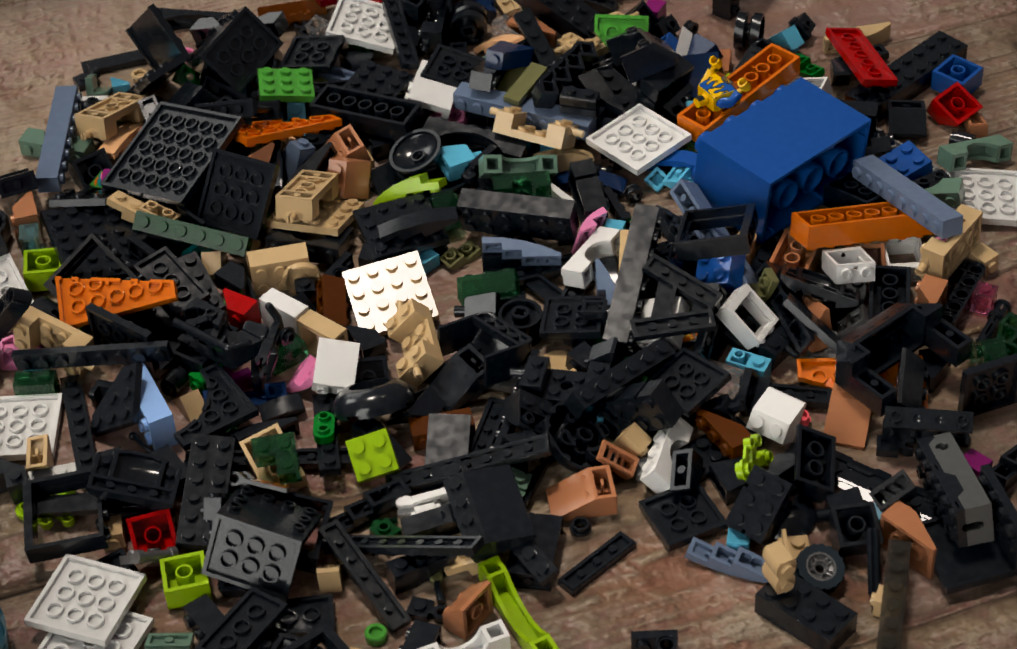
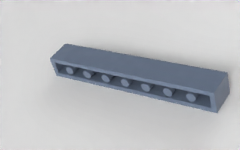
M463 81L453 93L454 109L491 118L496 117V115L489 113L491 107L504 109V107L516 105L504 101L503 96L506 94L504 91L493 89L491 92L470 89L469 83ZM527 97L520 106H517L522 108L521 111L527 112L525 125L535 126L539 130H547L548 123H554L555 120L562 121V119L573 121V125H577L579 130L585 131L583 138L576 137V139L586 141V137L593 134L597 129L596 118L560 113V105L554 104L552 109L535 108L533 99Z
M77 85L55 87L35 176L39 187L38 193L61 192L62 184H65V172H68L67 161L70 160V149L73 148L72 137H75L76 124L74 114L80 112L79 104L82 103V93L78 91Z
M873 154L853 160V178L936 236L945 239L962 234L963 215Z
M681 178L670 191L671 196L683 215L687 210L712 208L696 183ZM725 227L694 230L699 239L730 236ZM745 259L742 285L747 283L750 286L751 283H758L754 276V271Z

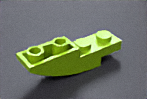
M427 172L409 177L385 190L373 202V205L417 193L422 194L427 190H430V193L439 192L442 187L447 185L446 177L429 180Z

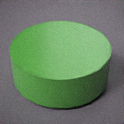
M374 623L365 629V640L371 646L383 645L388 639L387 628L382 624Z

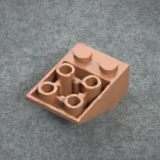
M351 124L335 132L325 143H333L337 150L335 156L371 161L363 142Z
M609 465L588 467L546 488L550 514L563 516V522L571 521L576 517L592 518L617 514V495Z

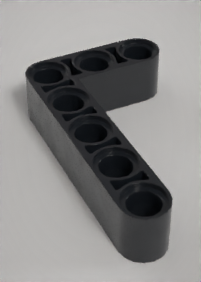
M966 258L952 273L951 282L957 285L942 311V318L957 329L982 289L986 271L983 264Z
M10 287L0 298V341L30 307L33 298L31 291Z

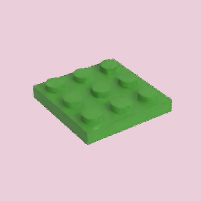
M270 67L258 68L260 102L280 100V102H312L315 99L312 69H290L287 67L281 69Z

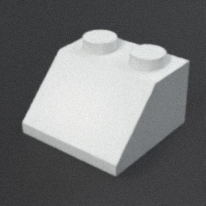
M768 387L753 407L746 428L782 445L791 443L796 435V425L800 424L807 403L775 388Z

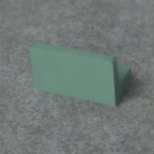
M89 74L85 78L87 96L107 95L112 91V86L98 88L97 74Z

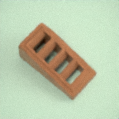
M731 49L720 50L723 55L720 59L723 65L718 70L723 75L730 73Z
M979 111L963 122L966 132L976 135V139L987 137L988 124Z
M604 439L602 440L596 460L603 465H609L611 471L628 480L634 477L640 458ZM606 448H607L609 451H608L607 457L605 458V457H603V455H604L605 450H606ZM612 453L615 454V455H614V458H613V461L610 460V459H611V456H612ZM618 458H621V459H620V462H619V465L616 464Z

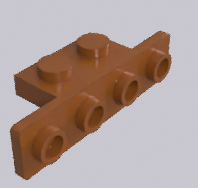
M300 0L257 8L258 17L268 12L283 11L289 25L295 21H298L299 24L302 23V20L308 22V19H312L311 16L327 14L326 6L320 7L315 0Z

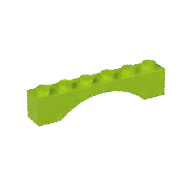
M497 555L478 563L479 582L486 580L491 582L492 602L522 649H559L550 634L542 630L528 613L515 589L508 570Z

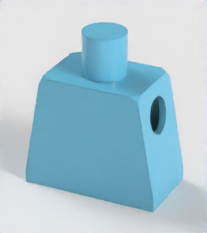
M465 144L442 146L436 163L448 181L453 182L461 179V174L469 168V163L481 151L472 153Z

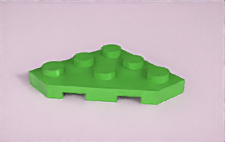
M595 14L594 34L607 46L605 40L626 32V29L632 26L648 32L649 16Z

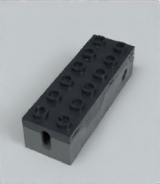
M951 432L916 439L917 448L914 449L916 460L919 461V466H916L917 476L919 479H922L924 490L929 491L930 501L935 503L937 514L942 515L943 525L945 528L948 527L951 540H955L959 548L995 541L992 503Z

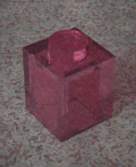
M978 281L972 293L970 311L988 315L994 309L998 286Z

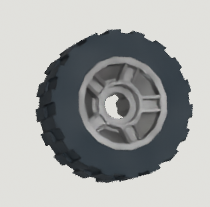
M824 544L806 546L795 559L797 566L794 574L828 595L837 589L845 576L844 560L830 546H825Z

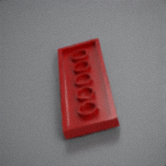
M826 27L825 35L862 86H881L884 88L897 86L898 79L860 28Z

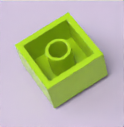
M54 248L24 250L23 276L29 291L39 292L48 290L43 284L61 266Z
M386 428L345 441L357 481L360 485L401 471L389 432Z
M204 550L159 559L168 610L183 607L204 594H207L213 601L209 576L201 574L205 559Z

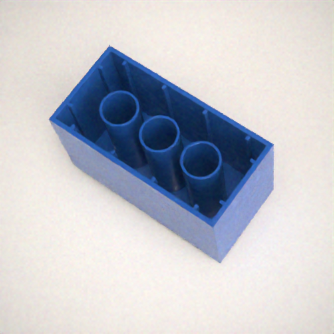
M800 77L787 86H779L766 99L754 101L748 110L738 116H729L723 125L711 132L704 131L695 143V150L698 153L696 166L691 173V180L699 186L712 208L756 203L759 219L756 230V242L762 244L780 230L791 225L792 212L814 210L823 204L824 184L851 172L853 160L865 156L872 119ZM742 225L733 226V227H735L736 229H738V230L740 231Z

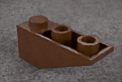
M700 408L696 412L695 423L697 428L708 436L710 442L720 449L723 456H727L729 459L743 458V439L749 438L751 433L742 424Z

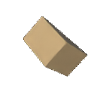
M198 389L174 399V403L189 423L199 418L204 406V400Z
M48 434L27 438V472L54 466Z
M341 564L319 565L316 568L320 594L342 592Z

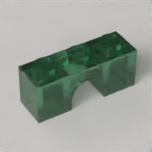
M549 170L492 175L493 191L513 194L526 192L531 196L552 198Z

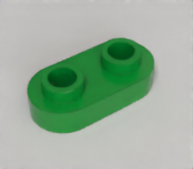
M322 411L314 417L313 437L314 441L318 444H329L335 439L336 424L335 416L332 413Z

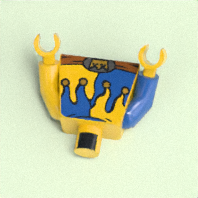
M714 55L711 56L709 59L711 67L707 69L699 83L698 96L693 101L697 108L705 105L710 110L716 112L739 104L740 98L743 96L742 93L750 91L751 85L744 77L740 78L736 85L721 72H715L723 64L720 58L717 60Z

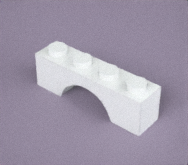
M599 226L561 268L564 285L585 289L594 279L592 263L595 259L611 257L619 251L620 230Z
M682 417L679 418L673 428L658 430L653 438L652 448L648 451V459L642 467L643 472L640 480L656 494L670 489L672 468L670 450L675 451L689 443L694 428Z
M502 619L480 626L476 635L463 645L446 648L435 642L418 649H511L510 634Z

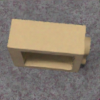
M311 309L297 320L301 350L314 357L317 355L319 341L316 334L322 338L348 341L347 328Z

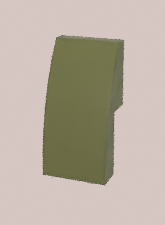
M467 240L458 249L452 246L439 258L441 263L450 270H454L482 255V250L472 241Z
M764 268L758 283H751L750 287L766 303L780 281L772 268Z

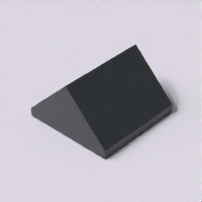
M387 162L371 170L370 189L377 196H380L385 190L403 180L396 174L390 162Z

